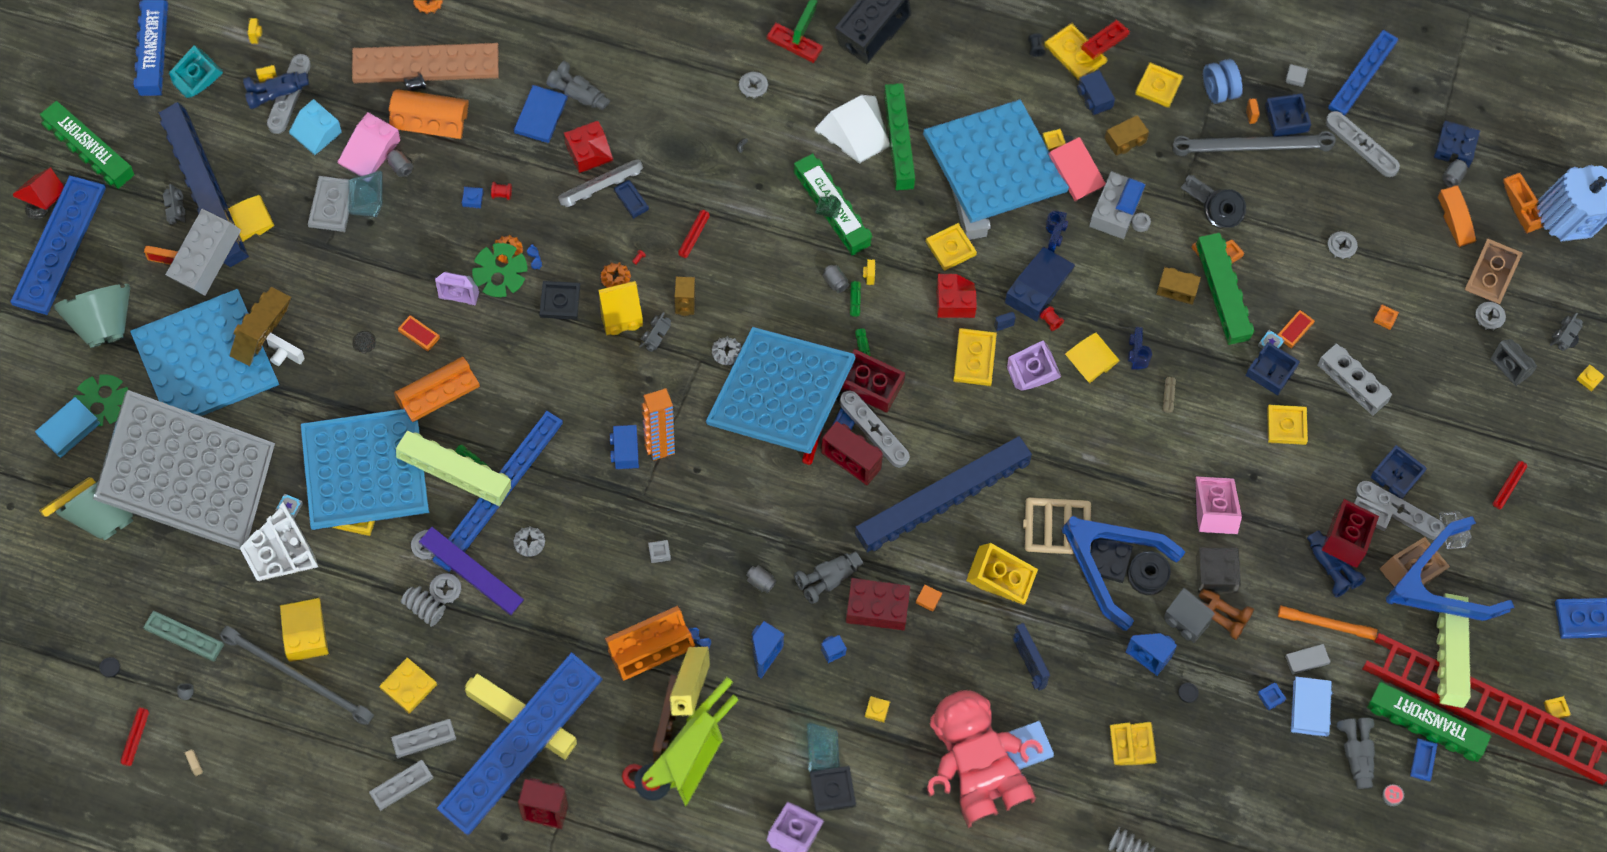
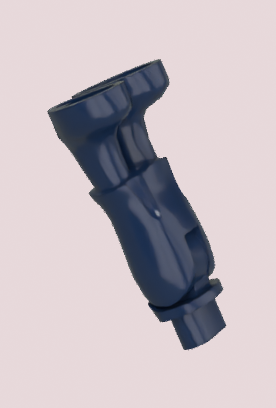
M298 72L286 73L272 79H266L262 83H256L251 77L243 79L247 91L246 100L250 109H255L269 100L273 101L277 97L292 94L301 90L302 86L309 85L307 72L300 74Z
M1317 531L1309 535L1307 539L1311 544L1310 548L1314 556L1325 568L1327 575H1330L1334 581L1332 594L1337 598L1345 594L1349 588L1355 589L1363 584L1366 578L1362 573L1354 570L1346 562L1321 550L1326 536ZM1341 570L1344 572L1347 579L1341 574Z

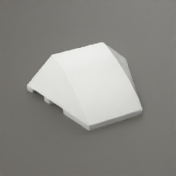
M860 95L831 111L815 128V132L828 138L829 142L842 148L843 152L859 163L890 147L876 96Z
M284 503L279 506V509L272 517L269 516L267 522L260 530H256L240 547L257 581L318 567L314 553Z

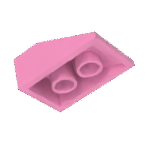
M367 113L355 128L338 160V164L369 181L385 161L388 154L400 142L398 129Z
M1196 477V510L1199 532L1238 534L1242 514L1234 479Z

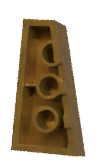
M273 287L267 293L263 292L259 303L255 302L250 314L247 313L242 320V324L236 326L233 332L235 339L229 356L250 366L253 362L254 354L258 355L264 341L286 313L291 297Z

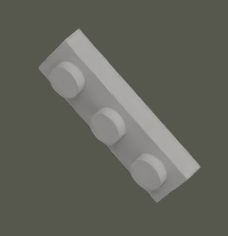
M450 719L391 737L397 758L456 740Z
M423 760L369 793L381 811L432 780L433 776Z

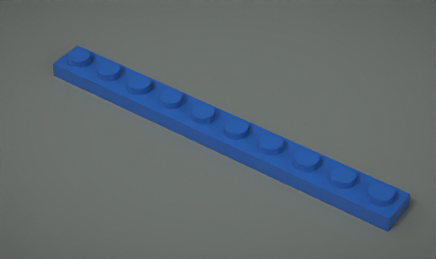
M545 412L499 472L511 479V489L506 497L563 424L561 419L550 412ZM480 497L448 540L465 552L500 506ZM436 556L432 559L435 564L444 570L451 571V568Z

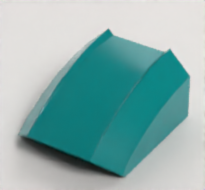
M193 46L169 74L173 85L188 98L195 96L211 85L223 71L205 52Z

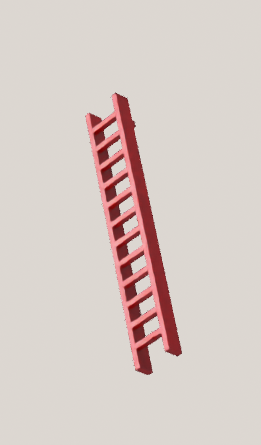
M1380 633L1376 637L1374 642L1390 649V653L1383 668L1366 661L1362 670L1602 785L1607 781V775L1593 769L1594 763L1598 762L1602 751L1607 753V741L1471 676L1470 688L1482 693L1475 712L1465 707L1441 704L1440 695L1425 688L1432 670L1438 672L1440 662ZM1395 654L1409 659L1402 676L1388 671ZM1414 661L1427 667L1420 685L1406 679ZM1487 697L1501 702L1494 721L1480 715ZM1506 705L1519 711L1512 730L1499 724ZM1525 714L1538 720L1531 739L1518 733ZM1543 723L1557 729L1550 748L1536 742ZM1562 732L1576 738L1569 756L1555 751ZM1581 741L1594 747L1587 765L1574 760Z

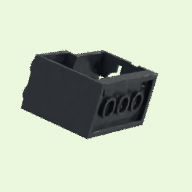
M857 0L835 27L839 46L867 65L887 40L890 41L911 16L910 1ZM897 15H902L901 18H896Z

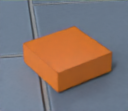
M1255 98L1249 99L1246 107L1249 124L1256 123L1259 116V109Z
M1381 305L1373 322L1391 330L1399 312Z
M924 585L916 600V604L933 612L942 593Z

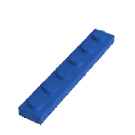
M1384 30L1380 33L1333 99L1328 109L1333 112H1340L1344 116L1347 114L1396 45L1398 38Z

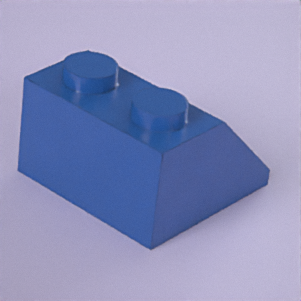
M763 622L761 626L757 625L752 632V651L759 678L763 677L780 653L784 642V633L766 622Z
M1161 633L1135 635L1130 639L1126 653L1158 676L1171 660L1177 645L1171 637L1164 636Z

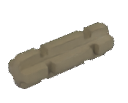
M1167 377L1165 380L1164 413H1172L1174 410L1173 403L1176 385L1174 377Z

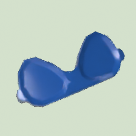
M531 244V247L527 249V254L535 258L531 263V268L540 269L542 262L538 249Z
M698 628L688 629L691 632L693 641L699 647L710 648L711 640L709 638L700 639Z

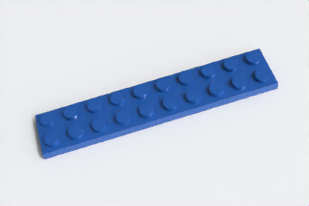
M571 653L437 809L465 834L469 835L603 679Z

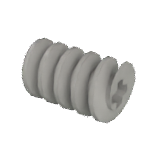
M421 586L416 589L414 587L409 588L403 595L401 603L406 605L408 609H412L413 613L418 614L420 619H424L426 624H430V627L434 626L443 616L446 606L442 605L438 608L440 601L437 600L432 603L434 597L426 598L428 595L427 591L420 593L422 590Z
M1120 827L1109 844V850L1112 851L1116 847V852H1153L1156 848L1153 847L1148 850L1149 843L1147 842L1141 846L1140 838L1134 842V834L1127 838V830L1119 833Z

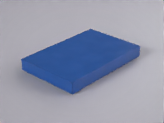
M533 85L515 126L514 133L549 143L567 101V95Z
M1607 598L1557 599L1555 601L1561 639L1607 637Z

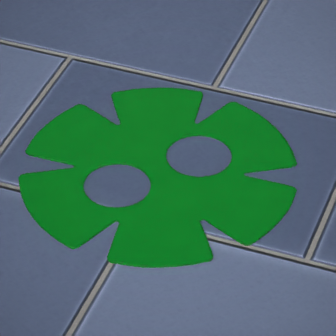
M506 243L493 244L494 255L488 247L484 248L477 255L474 262L483 266V268H473L472 274L477 287L488 282L483 289V293L493 297H505L506 285L514 293L524 283L525 278L516 273L527 272V263L522 253L512 258L517 250L516 247ZM497 256H507L508 264L505 267H498L495 263ZM493 274H503L504 282L501 285H494L491 281Z
M100 374L99 385L94 377H90L77 388L85 396L74 395L73 398L76 397L90 412L92 404L96 402L102 403L104 405L103 412L93 415L100 422L98 426H103L104 415L109 424L117 421L121 409L117 405H122L128 387L116 390L123 381L112 375ZM102 386H109L112 389L109 397L102 398L99 396L98 391Z

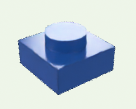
M464 187L462 206L481 208L483 188Z
M1276 683L1258 692V696L1268 711L1286 700Z

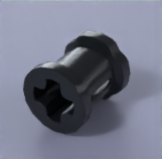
M1035 33L1028 37V42L1031 45L1030 55L1032 57H1040L1046 53V49L1043 47L1044 36L1040 33Z
M421 73L417 77L404 79L407 91H415L421 88L423 90L426 89Z

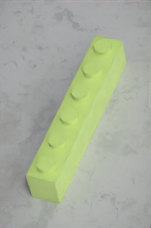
M407 431L396 447V458L497 506L501 505L511 489V479L507 475L494 472L486 465L477 464L471 458L458 455L452 449L441 447L435 441L424 439L416 432Z
M1445 593V595L1443 596L1446 598L1468 602V597L1457 596ZM1439 612L1437 628H1439L1437 661H1440V667L1438 668L1437 677L1440 678V684L1437 693L1440 695L1441 704L1464 708L1470 699L1469 618Z

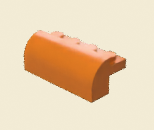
M397 89L393 92L390 101L389 125L399 130L461 139L464 120L467 118L469 100Z
M460 357L395 391L394 395L401 409H404L411 422H414L480 387V384L471 371L468 362L464 357Z
M678 606L605 638L610 657L623 681L686 653L688 647H695L691 632L686 627Z

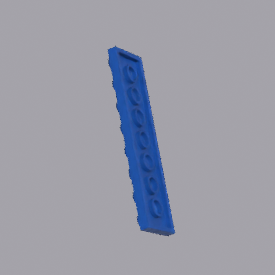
M69 176L10 301L13 306L48 315L106 188L103 184Z

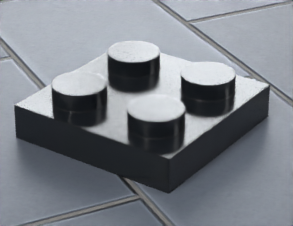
M543 281L540 318L578 320L580 283Z
M1095 539L1091 555L1101 577L1123 584L1133 546L1110 539Z
M850 766L809 772L816 813L856 807Z

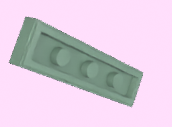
M156 611L152 612L143 627L144 630L213 662L224 646L223 642Z

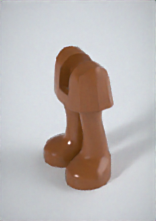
M1202 589L1199 597L1209 605H1205L1215 613L1212 620L1228 630L1230 636L1237 640L1248 623L1254 608L1247 606L1242 610L1236 609L1220 599V594ZM1218 609V610L1224 612V613L1227 614L1228 616H1230V617H1232L1233 619H1235L1237 622H1234V621H1232V620H1230V619L1224 617L1223 615H1221L1220 613L1216 612L1215 610Z

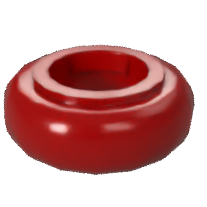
M639 764L628 765L622 772L623 783L629 788L635 789L634 781L629 779V774L631 772H638L642 768Z

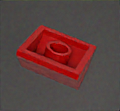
M50 167L29 179L13 193V197L46 210L59 199L64 185Z

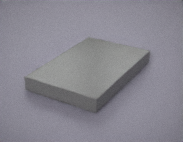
M319 176L308 227L345 232L356 181Z

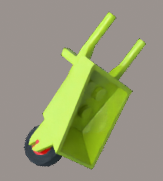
M728 677L704 701L697 711L694 709L693 715L686 719L687 724L664 754L654 764L644 765L638 770L635 775L634 785L642 798L656 801L666 796L671 788L677 787L685 807L687 806L716 751L723 742L717 723L738 701V698L732 695L713 717L707 713L716 700L733 683Z

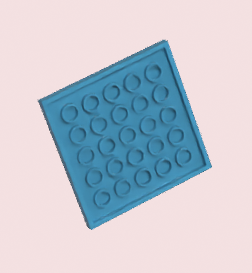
M1021 100L924 129L923 135L970 223L1065 193L1069 189L1048 154L1049 151Z
M238 289L130 331L160 402L198 416H203L279 385L263 346H261L262 348L258 355L254 354L253 362L250 366L229 356L235 339L233 332L238 324H242L244 316L248 313Z
M752 327L706 423L713 427L810 454L854 363L855 355Z
M401 409L301 424L310 526L312 530L429 513L424 471L396 458V447L405 433L410 431L420 434L418 420L411 422L405 410Z

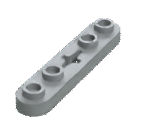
M304 54L293 57L287 73L298 72L300 74L307 72L308 74L310 69L309 58ZM301 90L290 94L288 98L286 95L276 98L267 121L268 128L272 133L279 134L286 129Z
M1336 111L1329 113L1326 125L1331 131L1383 175L1393 177L1398 173L1400 165L1394 157L1342 113ZM1363 142L1366 143L1365 146H1364V145H1362V146L1359 145L1360 143H1363Z
M633 160L558 196L561 205H565V207H570L576 203L575 201L581 198L587 199L598 190L613 183H621L625 180L624 178L630 175L636 176L643 169L640 160Z
M844 392L839 401L841 408L872 443L882 451L883 455L893 466L898 468L904 467L910 458L905 447L855 392ZM871 426H873V427H876V426H877V427H878L877 432H876V431L871 432V431H870L871 428H872Z
M1362 481L1356 488V496L1393 512L1392 518L1429 539L1435 540L1442 530L1445 529L1444 524L1440 520L1372 482ZM1399 507L1403 508V512H1401V514L1397 513V508Z

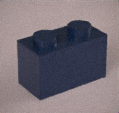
M1099 70L1079 78L1077 85L1078 93L1084 97L1085 105L1088 110H1091L1093 115L1113 108L1115 98Z

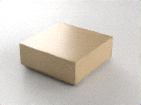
M191 749L185 752L195 776L202 774V768L194 751Z

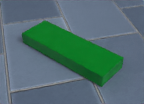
M809 0L795 28L793 43L799 45L815 13L818 0Z

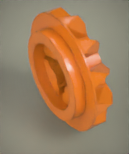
M414 0L415 8L426 14L428 12L435 13L443 3V0H431L427 5V0Z
M511 235L508 237L502 236L499 240L495 241V244L506 243L516 247L517 250L512 258L523 252L522 243L517 237L514 238ZM497 256L496 259L500 262L508 263L507 256Z
M611 262L601 272V281L606 288L629 283L631 279L627 266L621 265L620 262L618 264ZM618 271L619 276L613 281L612 275Z

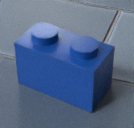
M613 426L614 433H610V445H614V451H611V463L615 462L616 469L639 468L637 426Z

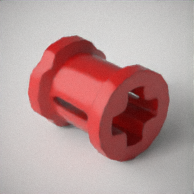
M496 182L492 183V199H495V197L511 199L512 184L501 185L496 184Z
M1052 306L1046 308L1040 314V318L1047 322L1051 331H1055L1064 323V319L1059 318Z

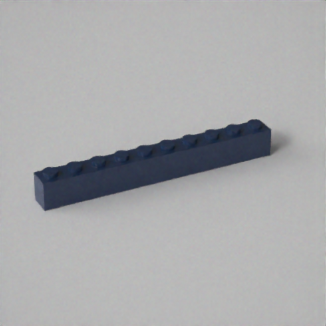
M176 102L159 112L162 119L160 123L168 133L166 135L168 141L174 147L172 150L173 154L179 159V168L186 176L185 182L187 186L192 190L191 197L198 204L199 208L197 211L200 213L201 209H204L235 225L185 107ZM238 235L223 262L229 267L249 257L240 235Z
M1018 436L856 526L855 535L866 552L876 551L885 542H892L903 532L906 531L908 533L912 531L919 523H926L937 513L943 514L950 506L954 504L959 505L966 497L977 495L982 488L993 486L997 483L998 479L1002 477L1007 478L1016 469L1027 467L1030 464L1032 453L1021 437Z

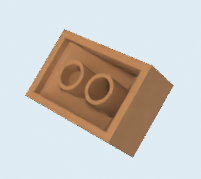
M1487 239L1465 290L1500 304L1523 253Z
M1426 537L1420 539L1391 557L1380 570L1395 587L1431 543ZM1437 551L1421 570L1420 577L1423 586L1450 567Z

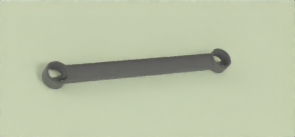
M1328 131L1321 132L1319 135L1212 139H1189L1185 136H1178L1173 142L1172 150L1178 156H1186L1189 152L1319 148L1322 151H1330L1335 144L1336 138ZM1330 139L1332 144L1324 145L1320 141ZM1186 144L1188 149L1180 150L1176 146Z
M225 626L221 631V639L226 644L241 646L351 712L354 720L358 723L368 725L373 719V713L365 707L354 705L242 638L233 628Z

